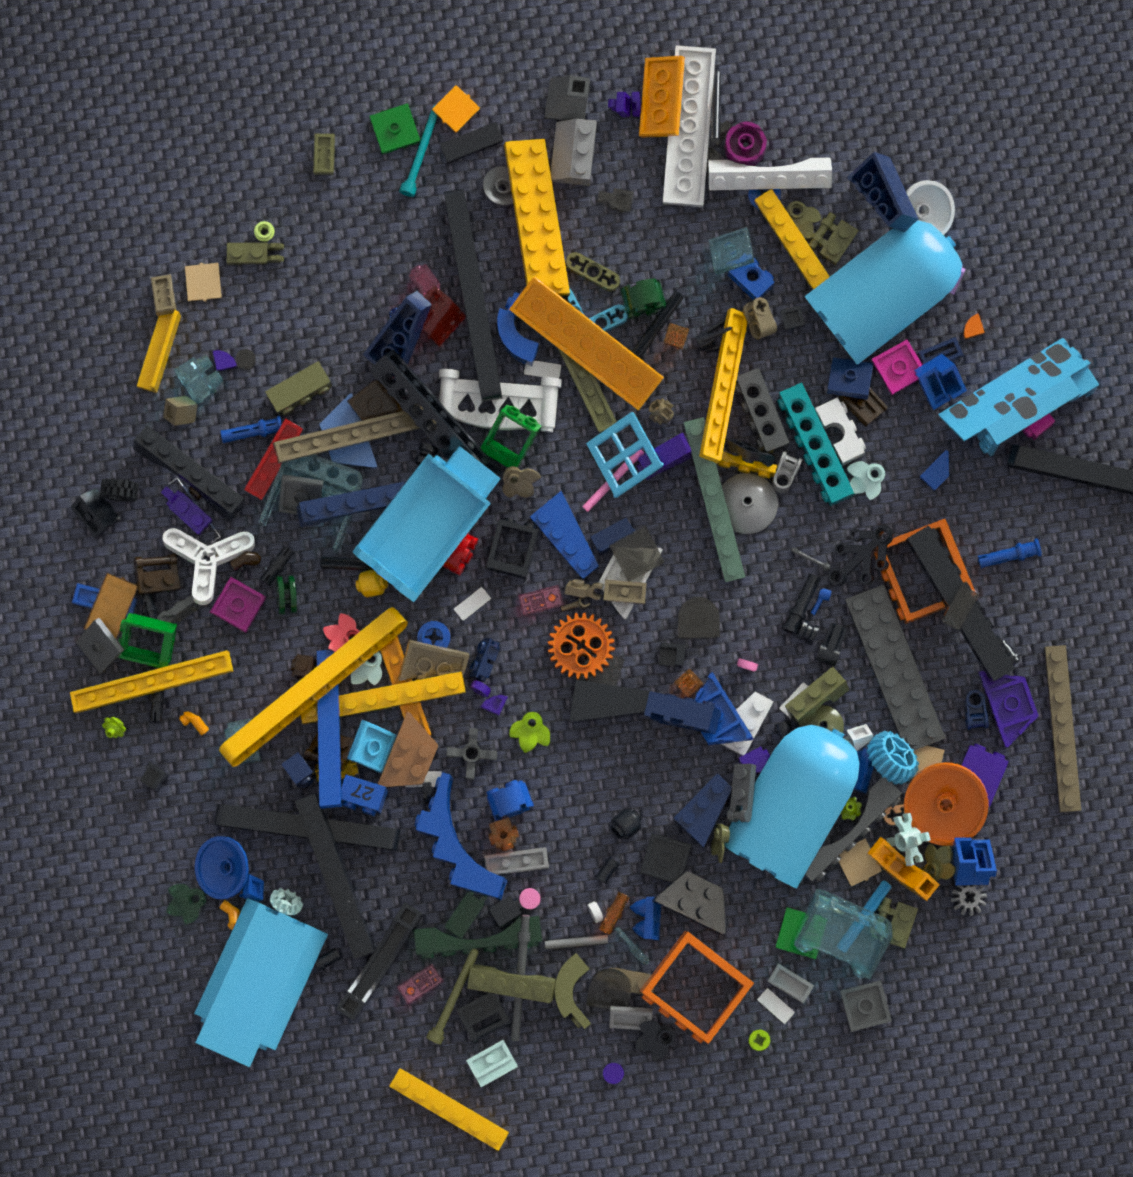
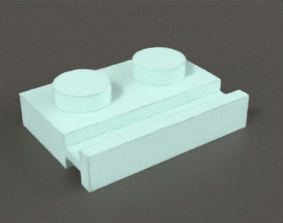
M504 1040L466 1060L480 1087L518 1067Z

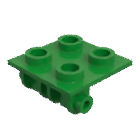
M787 907L775 948L816 960L827 919Z

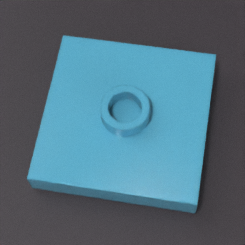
M362 720L347 759L382 774L397 735Z

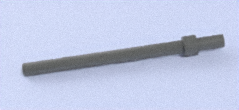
M521 915V927L517 938L519 941L517 975H525L527 944L530 941L531 934L529 932V915ZM517 997L514 998L512 1041H519L523 999Z

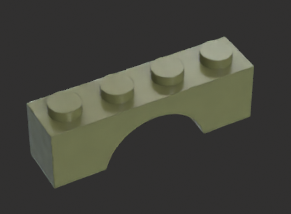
M474 964L470 968L467 989L551 1003L554 999L556 978L540 975L511 974L500 971L495 967Z

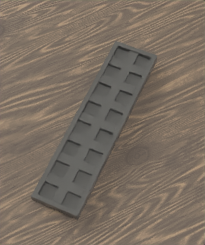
M881 585L845 599L899 737L904 738V741L907 744L909 743L910 748L914 749V751L944 740L946 737L885 586Z

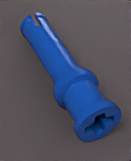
M281 415L270 420L260 419L256 424L221 430L222 441L226 443L259 435L267 437L268 434L277 433L283 423Z
M1036 538L1032 542L1017 543L1015 547L978 555L977 558L980 569L1017 559L1024 561L1025 558L1036 555L1040 557L1042 552L1039 541Z

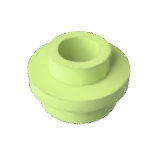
M266 221L258 223L254 228L255 237L262 242L271 240L275 233L273 225ZM263 229L268 230V233L266 235L261 234V231Z

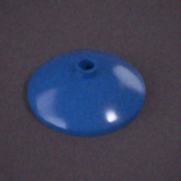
M217 836L207 840L200 847L195 859V875L201 889L212 898L228 899L237 895L244 887L249 867L248 859L242 846L227 836Z

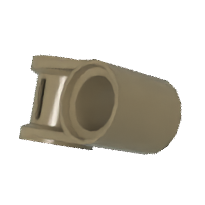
M756 298L753 302H748L744 305L743 314L755 339H761L776 333L777 324L772 316L769 304L764 298Z

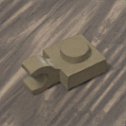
M574 579L566 585L565 594L582 598L587 596L599 600L602 595L596 594L594 589H602L603 584L597 582L590 586V584H585L582 580Z

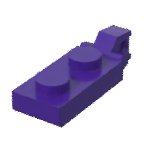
M167 486L161 491L168 499L166 504L169 506V509L198 535H201L213 521L210 516L183 492L181 493L177 490L174 493Z

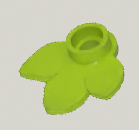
M536 712L526 713L522 720L514 722L510 728L509 736L519 738L520 747L525 753L531 751L537 743L543 746H548L550 743V731L542 724V717ZM530 719H534L536 721V724L534 726H530L528 724V721Z

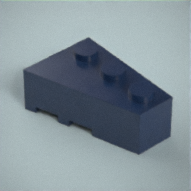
M650 691L644 716L659 724L716 734L721 710L715 707V703L709 701L699 703L695 699L688 697L682 699L672 694Z
M717 773L673 818V821L702 849L713 830L732 787Z

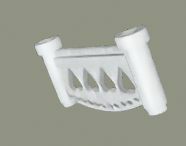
M439 369L438 378L441 379L439 401L455 420L475 427L491 429L499 415V408L508 397L514 407L519 410L530 399L537 412L533 418L542 425L541 432H553L561 379L542 377L541 386L500 383L502 399L492 400L496 411L493 414H489L488 412L480 413L478 411L479 406L482 404L478 381L459 379L460 371ZM467 394H469L475 405L473 412H468L467 410L461 412L458 410V405ZM506 417L499 430H520L525 428Z

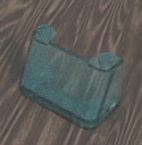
M816 889L794 939V946L805 953L816 948L851 964L853 973L856 976L871 979L893 938L892 924L889 920L827 891Z

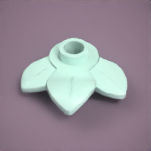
M858 461L847 467L848 472L854 476L850 482L854 494L865 492L869 500L879 495L881 482L885 477V470L881 465H868L863 461ZM872 470L878 472L877 478L871 476Z
M379 651L373 655L376 658L375 662L369 663L367 660L351 673L352 684H362L369 680L371 684L376 685L382 677V670L380 668L382 656Z

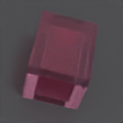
M426 264L423 266L417 265L410 271V281L424 298L441 288L439 281Z

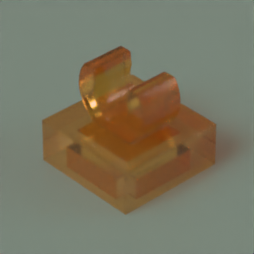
M670 323L663 344L683 350L689 329Z
M690 668L674 681L688 698L704 684Z

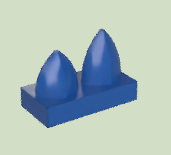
M863 748V751H857L860 765L858 780L854 787L856 791L864 794L867 793L874 769L872 761L868 759V749Z
M646 897V899L633 903L630 909L637 915L645 917V920L638 922L632 928L633 931L644 939L659 940L661 906L652 902L654 897Z

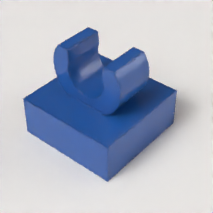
M248 874L243 887V894H240L239 897L245 900L249 898L256 902L262 901L264 881Z

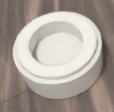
M597 903L587 904L594 922L603 921V915Z

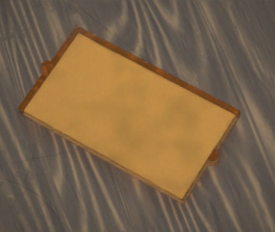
M107 573L86 621L84 630L94 620L100 618L117 639L121 621L126 618L138 586L126 581L124 577L119 578Z

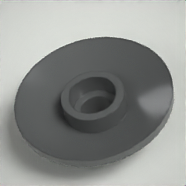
M504 166L491 169L483 180V190L486 197L491 202L501 206L513 204L508 167ZM503 186L505 191H500L498 187Z

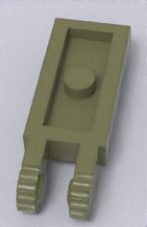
M227 243V264L284 262L283 256H268V250H284V244Z

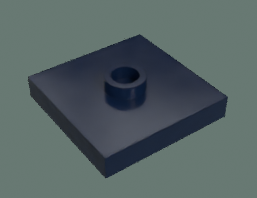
M833 357L827 394L868 400L874 363L862 361L857 365L854 360Z

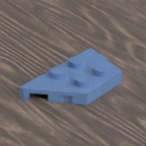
M352 393L319 424L321 431L361 421L347 402L353 396ZM369 442L329 451L333 464L371 467L372 469L378 468Z

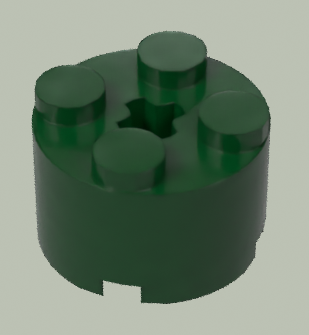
M654 278L637 281L636 285L630 288L629 284L620 289L628 319L637 318L640 314L644 313L647 316L657 314L659 309L666 307L660 280L657 281Z

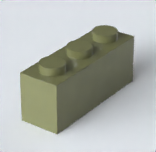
M318 361L268 389L265 393L278 416L282 414L287 416L294 411L296 406L300 404L304 406L311 402L312 397L317 394L321 396L327 393L332 384Z

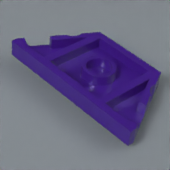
M980 671L978 674L1005 748H1008L1039 716L1025 677L1009 676L1006 674L991 683L986 673Z

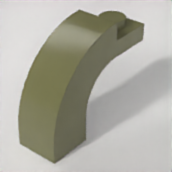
M575 953L565 962L558 973L555 982V999L558 1009L564 1018L572 1014L574 1017L571 1020L578 1029L581 1026L586 1029L591 1023L576 1006L573 1000V988L576 982L590 969Z

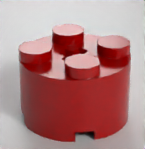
M467 533L442 567L460 576L465 568L464 563H470L473 557L471 549L474 550L479 539Z

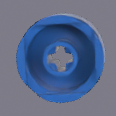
M514 780L506 783V788H495L486 792L488 795L486 798L495 821L503 820L502 817L505 815L508 818L514 817L530 810L529 807H534L525 782Z

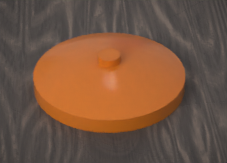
M936 763L922 769L910 781L905 793L904 811L905 813H911L912 828L916 827L921 833L929 832L931 840L928 842L936 845L952 846L954 838L974 837L983 827L988 814L989 800L984 784L974 772L959 764Z

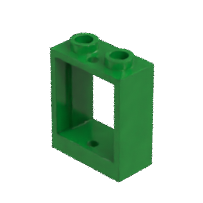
M506 405L496 418L481 449L486 455L504 466L518 468L542 425L533 417L520 413L518 408ZM506 417L531 432L519 455L494 441Z
M129 613L125 620L122 619L120 624L122 638L119 637L118 642L124 651L118 658L158 668L169 666L172 659L177 624ZM132 626L164 634L161 653L129 646Z

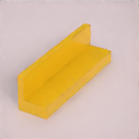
M174 310L172 314L158 316L137 383L138 388L155 393L158 392L181 319L179 311Z

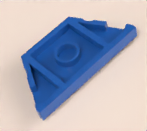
M713 672L710 673L707 682L696 694L695 700L699 703H703V701L715 703V707L720 709L721 713L716 734L701 732L708 745L753 740V736Z

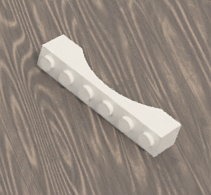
M809 158L803 162L780 167H756L730 160H708L709 190L831 188V159Z

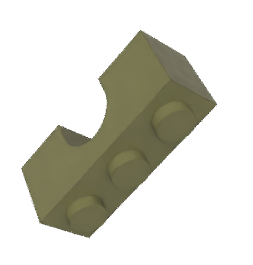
M834 667L830 668L785 705L788 715L799 727L806 726L817 717L816 712L824 702L831 700L834 703L849 691L847 682Z

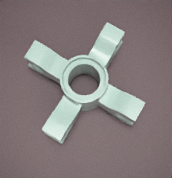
M911 813L902 814L904 821H902L901 816L893 817L900 833H897L895 837L887 838V842L891 846H896L900 851H905L906 866L915 865L913 857L916 863L924 861L917 846L931 839L929 832L921 833L916 827L912 828Z

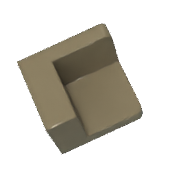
M187 396L168 398L165 400L163 418L174 426L194 423L197 403Z

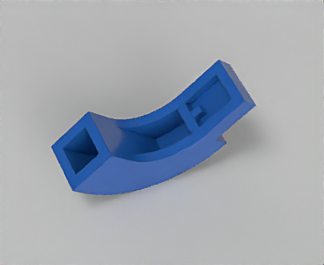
M514 292L513 297H509L505 308L508 310L500 308L498 312L497 326L499 338L505 350L513 358L533 366L539 350V343L522 337L515 328L516 315L509 309L520 294Z

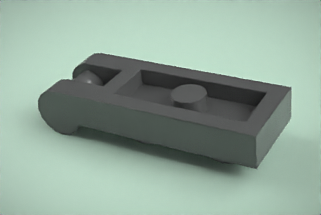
M734 764L730 810L727 813L729 822H737L738 820L750 822L756 774V765Z

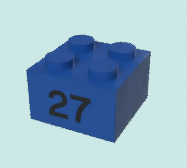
M345 775L341 787V802L345 808L355 810L358 807L362 809L363 813L375 816L376 813L381 814L388 790L385 786Z

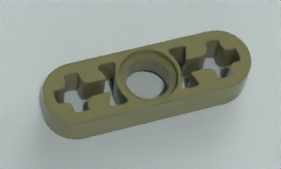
M573 252L567 256L566 266L569 271L608 292L616 291L619 288L620 277L617 273L580 253ZM576 258H578L579 264L583 266L585 262L588 264L585 266L584 272H581L582 267L579 265H575V267H573L572 262L570 260H575ZM590 267H596L599 270V274L596 277H590L587 274V270ZM602 272H605L604 277L607 279H611L612 277L615 278L614 282L616 284H611L610 286H608L607 280L603 278L602 282H599V280L602 277Z

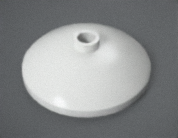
M924 180L913 184L906 193L918 216V221L931 223L944 235L951 227L955 214V205L951 193L944 185L936 181Z

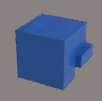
M943 354L914 370L927 401L933 410L950 401L951 398L954 399L967 391L956 365Z
M971 837L954 838L951 864L956 867V872L953 876L955 886L989 885L990 877H996L997 873L990 840H971Z

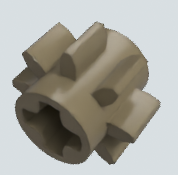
M663 398L653 401L649 406V412L652 413L649 418L660 425L668 423L673 418L674 412L671 409L674 405Z

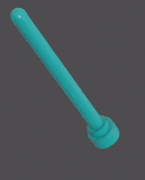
M432 109L408 179L401 184L399 190L401 194L408 197L415 196L417 190L415 181L438 117Z

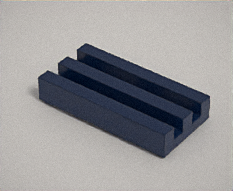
M956 337L917 353L922 365L940 354L945 356L957 351V354L947 357L950 361L964 356ZM950 344H954V347L937 353L935 355H932L928 358H925L924 356L928 353L946 347Z

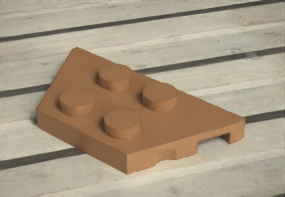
M410 712L406 713L378 782L379 785L385 787L418 785L424 782L438 744Z

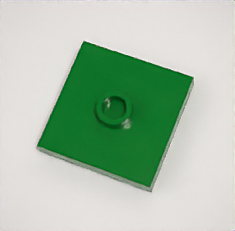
M408 103L370 115L382 155L420 143Z

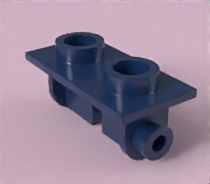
M483 638L479 642L476 650L478 652L477 656L469 667V677L478 678V680L483 682L489 679L493 665L487 663V660H496L500 650V643L493 641L491 638Z

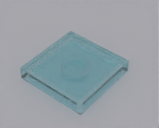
M747 227L709 239L712 263L716 275L755 263L750 233Z

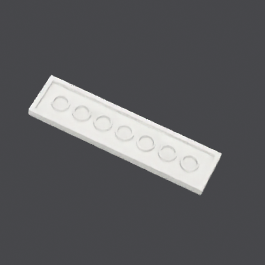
M676 46L675 56L685 57L679 136H668L663 204L703 207L716 55V49L689 46Z

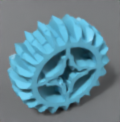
M883 731L878 735L876 734L867 745L868 759L872 761V766L877 769L876 772H879L882 778H887L888 782L892 781L895 785L898 783L902 785L910 781L919 770V762L916 760L918 757L913 753L914 749H911L909 743L907 744L904 738H900L897 733L893 734L891 731Z

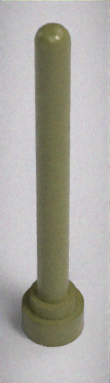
M477 949L470 951L436 1027L429 1030L426 1036L432 1042L441 1045L444 1040V1027L467 980L470 968L478 956Z

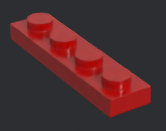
M288 419L284 420L246 485L245 491L263 500L284 462L278 464L273 443L300 436L303 431L302 427Z

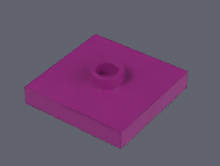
M230 577L210 613L247 633L267 597Z

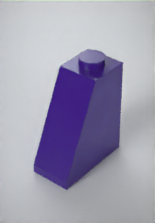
M683 433L654 448L664 465L648 476L646 480L691 459L692 450ZM647 454L638 458V464L636 465L638 472L652 464Z

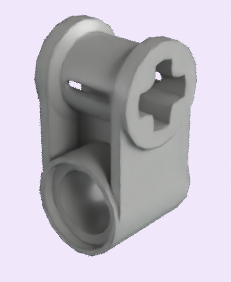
M783 452L772 482L776 492L785 493L789 490L802 463V458L796 459L787 455V452ZM784 478L788 484L780 486L777 483V479Z

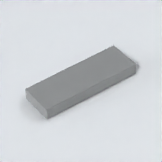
M546 847L484 856L486 870L497 875L549 868Z

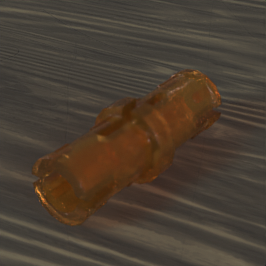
M621 892L617 893L611 907L606 910L607 914L598 928L599 930L608 935L611 934L618 919H621V913L630 899L627 895L621 894Z

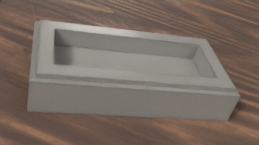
M779 963L767 981L803 1004L814 987L813 984Z
M611 1006L609 1028L641 1030L639 1025L642 1022L652 1020L653 1009Z

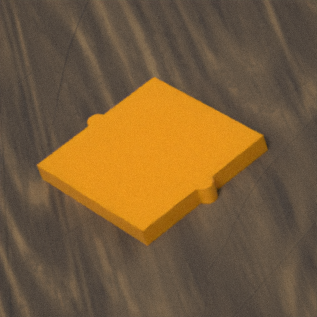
M455 85L432 111L442 119L443 124L446 123L457 133L480 107L470 99L469 94L466 95Z

